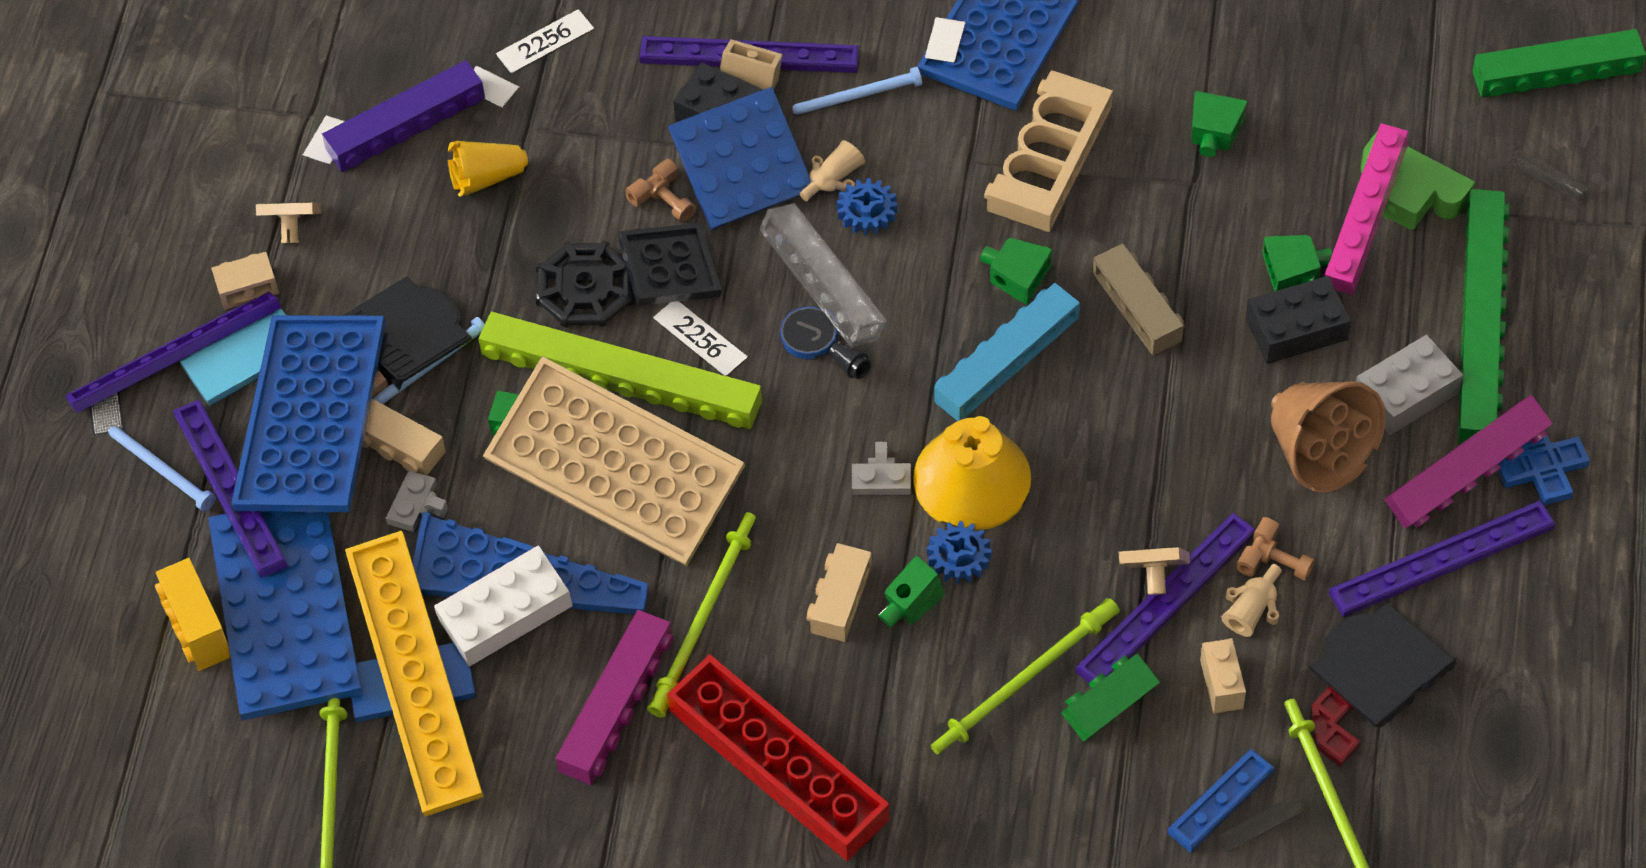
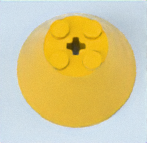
M977 416L955 422L922 450L914 468V490L923 509L938 522H950L958 527L959 521H963L964 528H968L970 524H975L974 531L986 530L1005 523L1020 511L1023 502L1030 492L1031 471L1022 450L991 424L986 417Z

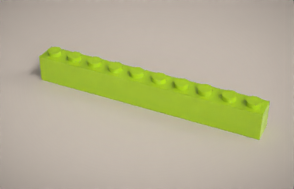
M495 312L490 313L478 338L481 355H485L489 359H499L510 362L517 367L535 369L543 356L604 389L618 392L622 396L640 398L650 404L665 405L683 413H694L707 420H719L736 428L744 427L751 429L762 403L760 385Z

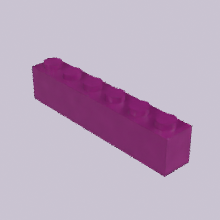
M1530 395L1384 498V501L1404 528L1412 524L1417 528L1430 519L1428 513L1437 507L1441 511L1453 503L1454 500L1451 496L1459 490L1462 494H1465L1477 485L1475 479L1480 475L1484 474L1487 478L1499 470L1501 466L1498 463L1507 457L1511 461L1525 450L1522 448V445L1529 440L1535 444L1548 434L1545 429L1553 423L1535 398Z
M641 610L636 611L555 758L558 772L589 785H592L596 776L600 777L606 766L607 755L610 751H614L617 748L620 740L619 733L623 726L630 724L634 714L633 708L637 700L642 701L649 678L657 674L661 664V656L664 651L668 652L673 644L674 635H672L669 621Z

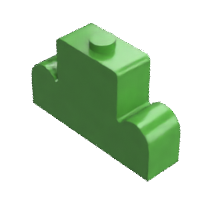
M1377 132L1363 150L1361 173L1365 167ZM1408 147L1383 217L1393 220L1410 230L1416 228L1431 207L1434 208L1436 215L1440 218H1456L1468 204L1470 189H1474L1475 181Z

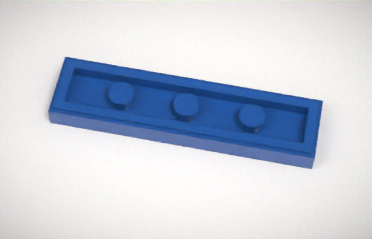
M1251 748L1168 828V834L1191 853L1274 773L1275 767Z

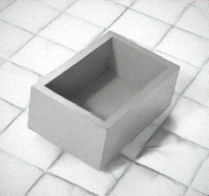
M1426 334L1358 375L1356 382L1368 385L1379 394L1385 408L1384 430L1389 435H1392L1458 395L1463 374Z

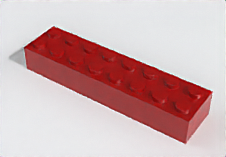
M710 654L667 693L669 711L845 861L848 862L890 820L889 803Z

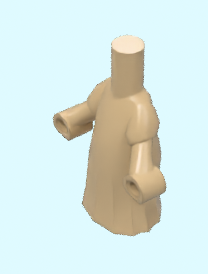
M841 141L839 146L824 162L821 157L814 156L812 158L813 169L809 175L811 183L799 193L804 201H808L819 190L831 192L837 189L846 192L847 184L854 187L855 184L852 180L846 179L844 182H840V180L864 165L866 162L864 156L855 146L847 141Z
M1272 564L1263 577H1255L1249 579L1241 587H1230L1227 589L1226 600L1232 603L1235 602L1221 616L1222 622L1228 628L1242 636L1251 637L1266 606H1268L1266 621L1272 625L1278 623L1279 612L1276 610L1275 605L1277 591L1273 583L1282 572L1281 568L1278 565Z

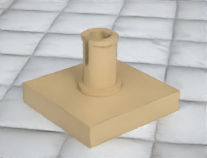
M321 203L256 204V215H278V218H281V243H299L298 217H300V214H322Z
M1179 547L1119 552V564L1129 568H1146L1148 594L1159 595L1166 594L1164 567L1168 565L1190 564V554Z

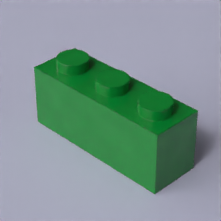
M1138 653L1130 659L1124 655L1111 665L1114 671L1106 677L1101 673L1088 683L1091 687L1088 692L1083 695L1079 690L1065 701L1068 707L1061 714L1083 742L1160 683Z

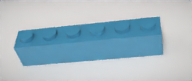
M1056 283L1047 290H1041L1031 304L1020 308L1009 323L1002 324L994 336L988 341H982L972 355L961 359L949 375L942 376L936 382L934 387L935 403L955 420L965 419L1079 319L1080 302Z

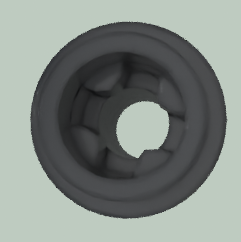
M836 342L830 348L829 355L839 364L848 377L862 379L868 374L871 368V361L867 354L845 346L841 342Z

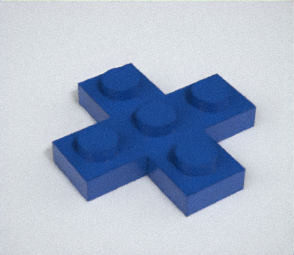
M1546 435L1535 444L1529 440L1522 445L1525 451L1511 461L1506 457L1498 463L1501 468L1497 472L1504 488L1533 481L1543 505H1548L1572 498L1573 490L1565 473L1588 467L1590 459L1579 436L1551 443Z

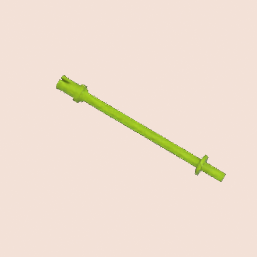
M746 512L737 532L731 531L726 535L730 546L668 675L659 678L657 681V691L647 707L648 712L656 717L662 718L666 716L669 708L667 693L678 684L682 671L740 551L748 550L751 547V541L747 536L756 519L754 514Z
M1106 598L1090 613L1085 612L1081 616L1078 627L960 722L951 718L948 721L950 730L930 745L931 749L938 755L957 739L966 743L969 740L967 733L969 729L1087 634L1097 635L1105 623L1120 613L1117 604L1112 599Z
M338 698L330 699L328 707L320 710L321 718L327 721L320 868H333L339 721L347 718V711L340 707V699Z
M1289 699L1284 703L1293 723V726L1289 729V735L1291 738L1300 739L1355 867L1369 868L1310 734L1315 729V724L1312 720H1304L1296 700Z

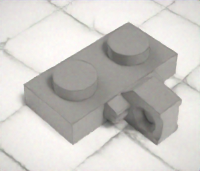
M875 442V458H868V464H852V495H911V463H895V458H887V442Z
M408 471L387 514V524L415 532L423 512H428L432 516L444 519L448 511L447 501L436 497L437 495L434 493L437 485L436 478Z

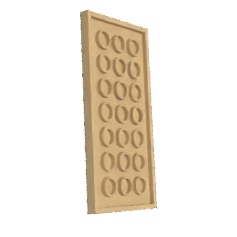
M543 356L483 455L486 460L686 567L745 467L743 461Z

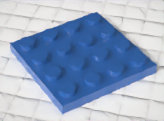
M772 87L676 122L668 127L710 230L799 197V193L811 183L809 174Z

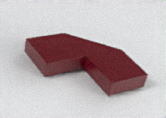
M1328 686L1311 705V717L1315 724V729L1313 730L1317 750L1341 767L1360 746V740L1338 725L1353 707Z

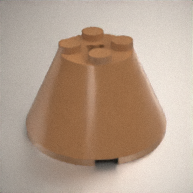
M1353 381L1301 382L1289 387L1283 393L1276 394L1272 399L1271 425L1273 432L1279 441L1296 480L1314 492H1332L1351 483L1368 466L1365 464V461L1373 448L1378 450L1386 419L1384 404L1379 394L1364 383Z

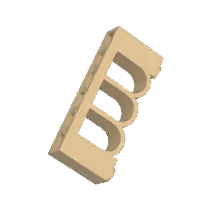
M1053 70L1050 71L1047 79H1042L1039 84L1037 94L1040 97L1033 106L1032 122L1025 125L1019 132L1018 151L1007 157L1003 165V175L998 174L994 183L988 184L984 194V198L987 199V211L1050 232L1112 108L1113 90ZM1058 113L1085 123L1081 131L1077 132L1050 123L1042 117L1047 114ZM1035 142H1044L1069 150L1070 153L1066 161H1062L1035 152L1027 146ZM1020 171H1029L1056 181L1051 191L1019 181L1013 178L1012 175Z

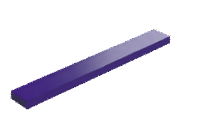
M642 36L640 63L699 66L702 62L711 67H720L722 54L730 40ZM735 40L783 54L780 70L857 73L859 45Z
M266 292L67 394L66 399L74 411L78 413L282 308L279 300L271 292Z
M200 399L173 410L182 432L260 579L288 567L260 511L233 510L231 503L238 470Z
M1540 500L1330 588L1329 595L1341 615L1345 617L1554 529L1556 523Z
M1233 512L1190 554V564L1179 565L1165 579L1166 594L1149 595L1076 667V673L1089 683L1101 673L1106 677L1114 671L1111 665L1124 655L1128 659L1132 658L1254 537L1256 529Z

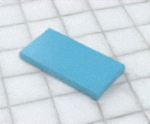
M281 308L180 361L182 368L209 406L259 378L272 315H286Z

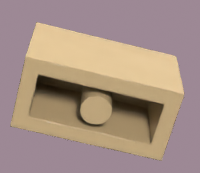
M730 39L722 54L720 71L761 89L772 87L774 90L779 79L783 54Z
M266 252L251 254L246 258L225 262L211 268L224 310L243 305L266 292H271L273 295L279 294Z
M1233 639L1202 643L1200 662L1213 714L1244 709L1246 690Z

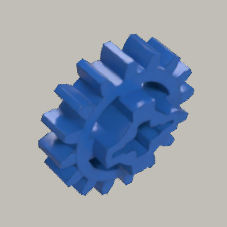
M867 178L865 184H862L857 179L856 186L854 187L847 184L846 192L840 191L839 200L836 202L838 219L843 220V227L852 226V233L858 232L859 229L863 230L864 236H867L868 230H873L875 234H878L879 227L887 230L888 221L894 222L895 213L898 212L896 194L891 193V187L888 185L882 188V181L880 180L875 184H871L870 178Z
M959 521L958 527H953L949 522L947 523V530L944 531L938 527L937 537L930 536V546H927L928 565L930 567L934 566V571L938 575L943 573L945 582L953 577L956 584L960 583L961 578H965L968 583H971V575L974 574L980 578L982 577V569L988 570L989 560L992 556L990 539H984L983 530L974 532L975 524H970L968 528H964L963 521Z

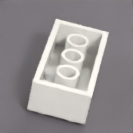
M538 545L438 603L434 608L439 622L468 667L573 605L569 590Z

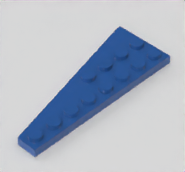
M423 512L412 563L422 595L450 597L535 547L506 537L500 539L485 534L481 529L475 527L474 529L457 525L456 521L450 519L445 521L432 517L431 513ZM544 553L569 590L573 605L570 609L634 615L637 610L645 612L649 592L648 583L617 573L615 575L596 570V566L589 564L584 566L571 562L568 557L562 555L556 557Z

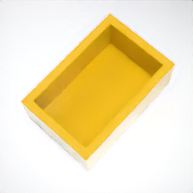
M190 558L156 571L159 583L154 586L163 609L170 619L174 633L181 643L188 663L194 661L198 671H201L231 658L223 629Z

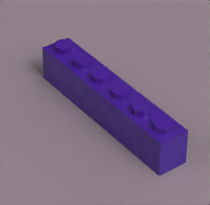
M465 60L322 133L325 149L341 172L356 167L364 160L381 154L384 150L397 143L406 141L409 137L431 128L432 125L446 118L453 117L456 113L469 106L478 104L485 98L483 82L468 61Z

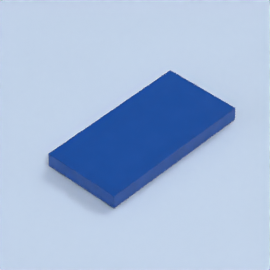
M454 643L438 646L454 701L476 698L471 669ZM374 659L357 663L362 694L351 697L356 723L394 715L378 660Z

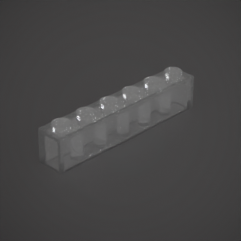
M795 203L767 210L759 230L848 345L852 348L878 341L887 320Z

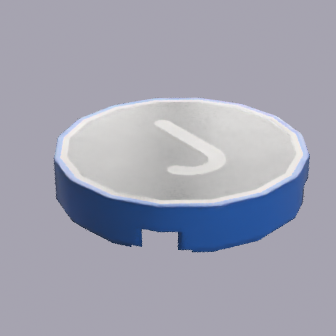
M812 306L797 308L790 312L783 319L780 328L781 341L787 352L797 358L807 360L829 353L832 345L836 343L838 336L836 321L830 313Z

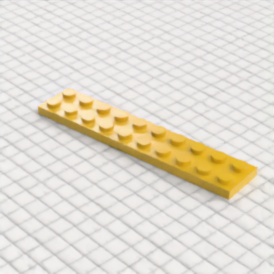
M399 531L345 549L424 816L426 817L484 797L403 532Z

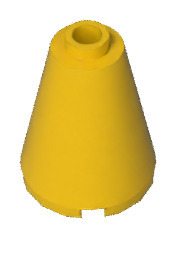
M454 141L450 142L448 146V152L453 151V159L448 160L450 177L454 189L461 190L458 194L459 197L468 196L518 175L528 165L526 151L521 150L519 145Z

